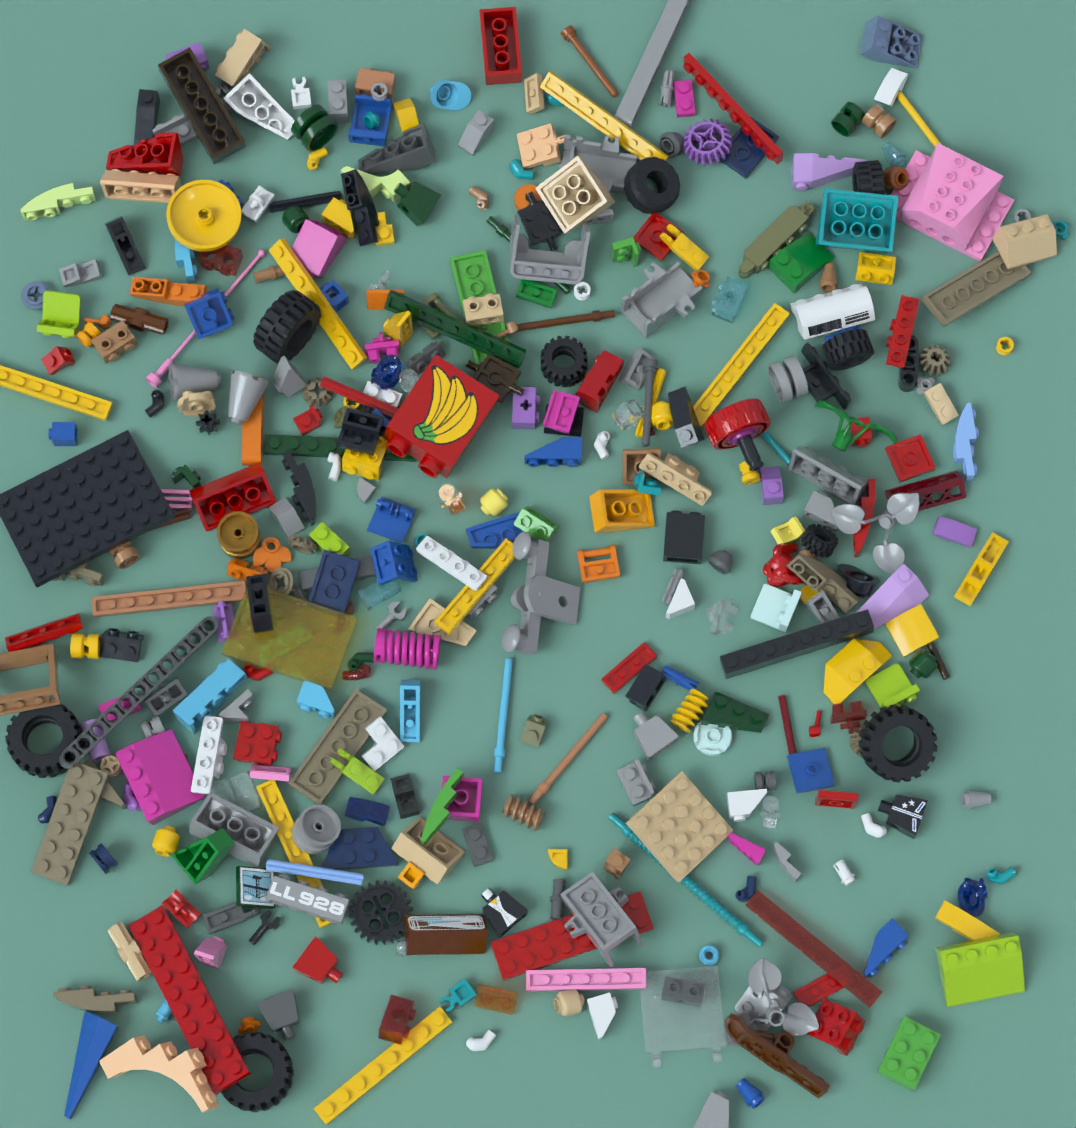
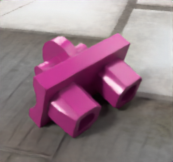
M379 332V338H373L372 343L365 344L366 356L369 357L370 363H379L380 354H387L388 361L390 362L397 361L398 352H400L399 340L391 341L390 336L383 337V333Z

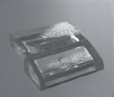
M250 771L242 772L230 779L225 778L212 785L211 791L213 794L250 813L263 807L253 779L250 778Z

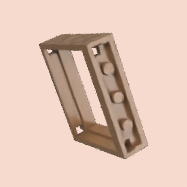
M54 644L0 654V671L49 662L50 686L0 695V716L60 704L58 657Z

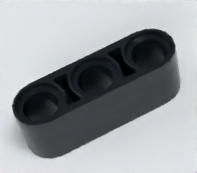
M914 335L911 336L910 340L913 348L908 349L906 361H910L913 365L907 366L905 364V367L899 368L898 386L904 392L912 391L917 381L919 343ZM908 378L912 383H905L903 379Z

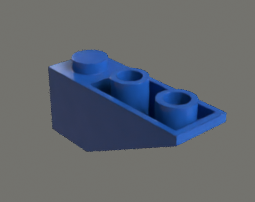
M562 437L525 455V464L531 467L547 465L549 467H557L559 465L577 467L581 465L582 437Z
M893 918L875 936L862 976L863 979L867 976L872 978L879 971L877 967L882 962L886 964L894 957L891 953L896 948L900 951L908 943L906 939L909 935Z

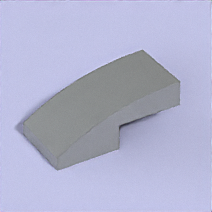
M96 259L80 265L74 263L59 269L64 287L84 284L103 278L99 262Z
M776 842L773 846L774 855L780 867L795 883L802 873L788 862L792 854Z

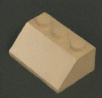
M1048 214L1001 226L992 238L1007 269L1057 256L1056 230Z
M419 816L400 833L391 849L406 861L413 863L431 881L438 885L448 876L466 852L439 831L436 832L425 846L422 845L421 837L426 821Z

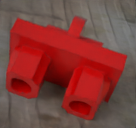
M177 889L162 902L187 929L201 916L198 910Z

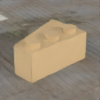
M243 29V31L238 33L233 47H230L226 52L224 61L217 66L215 75L232 87H235L249 73L251 74L250 69L255 62L259 64L261 54L265 50L269 51L272 47L251 32Z

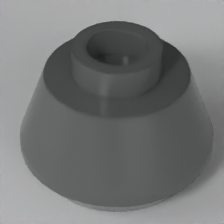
M677 132L662 134L660 146L663 152L670 156L679 154L684 143L683 137Z
M718 550L709 556L708 562L721 574H728L733 565V560L731 559L733 556L726 550Z

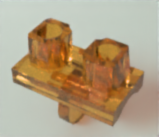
M449 484L440 487L438 494L444 500L440 503L442 508L447 507L452 515L465 508L460 500L463 497L461 492L455 493V489Z

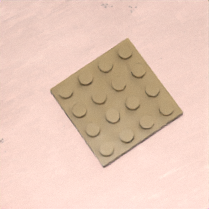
M683 771L679 772L626 822L628 827L677 883L688 875L733 831Z

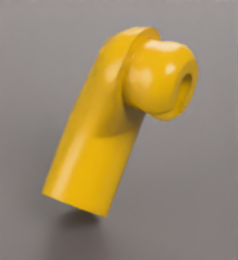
M325 147L309 154L307 160L308 169H317L320 159L328 155Z

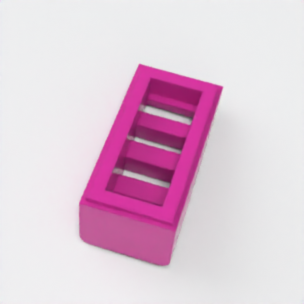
M732 832L729 833L727 840L758 866L765 853V848Z

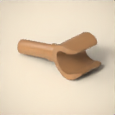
M516 321L507 323V330L495 336L502 338L505 335L514 334L518 330Z

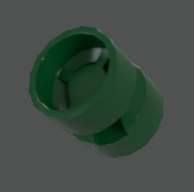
M847 102L841 108L840 113L832 119L831 125L839 134L849 137L856 129V126L861 123L865 114L858 105Z

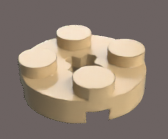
M185 391L182 393L183 397L177 401L178 412L182 411L183 415L189 417H198V414L202 415L206 410H209L211 413L216 408L215 398L211 391H204L202 393Z

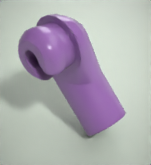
M125 784L123 792L124 804L131 811H140L141 807L133 796L131 786Z

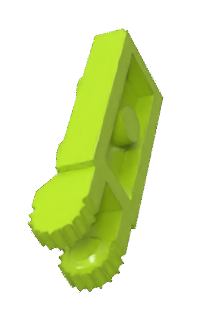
M339 748L337 753L348 760L347 764L344 766L334 758H332L330 763L341 770V773L371 795H374L384 778L357 758Z

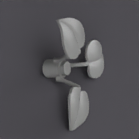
M897 493L892 495L887 502L888 510L881 516L877 515L867 520H862L865 512L858 505L842 504L833 508L831 513L837 527L847 534L857 533L861 529V524L879 520L881 527L887 531L884 545H877L873 550L875 563L883 571L893 574L903 565L905 560L903 548L897 543L888 544L887 542L891 527L896 521L905 525L911 523L917 516L919 510L918 493Z
M765 958L757 960L749 971L748 984L755 993L765 992L770 1007L765 1012L766 1018H753L751 1020L750 1016L746 1013H736L735 1015L740 1016L751 1029L756 1031L760 1029L754 1022H765V1024L770 1022L773 1026H780L783 1023L785 1031L793 1036H801L818 1030L817 1018L807 1005L800 1002L791 1003L787 1008V1013H782L778 1007L774 1006L768 990H775L780 985L782 979L781 972L775 964ZM726 1032V1044L740 1046Z

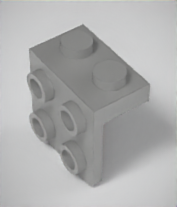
M779 985L775 990H768L774 1006L778 1007L781 1011L793 997L784 986ZM749 986L735 1005V1010L739 1013L748 1014L751 1020L753 1018L765 1019V1012L770 1007L764 991L755 993ZM754 1022L762 1031H767L771 1026L770 1022L768 1024H765V1022Z

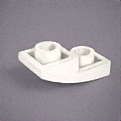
M891 68L874 100L892 107L898 92L902 91L909 74Z

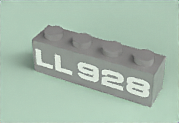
M285 875L273 876L266 896L267 902L343 926L350 905L346 895L341 893L333 895L322 887L314 889L309 887L310 884L303 881H298V883L290 881L291 878Z

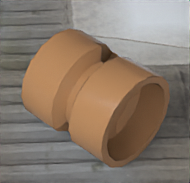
M878 104L872 106L862 119V123L869 129L873 128V132L881 139L893 129L897 122L890 114L885 115V110Z
M131 540L109 551L110 555L114 556L113 560L119 569L131 566L140 558L136 548L131 546Z

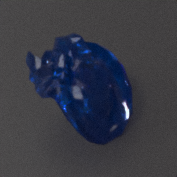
M393 354L385 356L377 367L373 368L371 384L376 382L382 390L394 387L401 375V362L399 358Z
M966 877L958 889L960 908L973 917L980 916L985 908V899L988 897L984 880L980 878V881Z

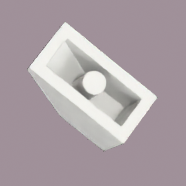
M767 789L728 792L726 798L729 820L734 819V822H741L749 818L766 797Z
M610 993L587 999V1005L598 1041L603 1039L616 1014L615 1009L618 1008L616 998L611 997Z

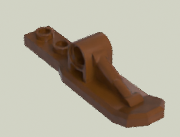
M732 1013L725 1019L726 1032L733 1041L769 1067L786 1075L818 1099L828 1091L830 1085L823 1078L816 1076L806 1066L799 1064L790 1057L789 1053L795 1043L791 1033L783 1031L771 1034L760 1030H753L740 1016Z

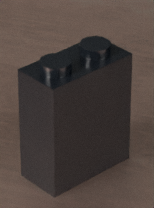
M678 510L667 512L663 562L701 564L705 515H701L699 512L685 514Z

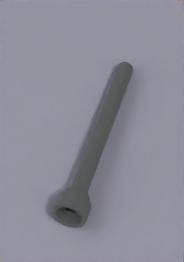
M655 359L643 360L646 385L642 444L645 447L650 444L653 377L656 370H658V361Z

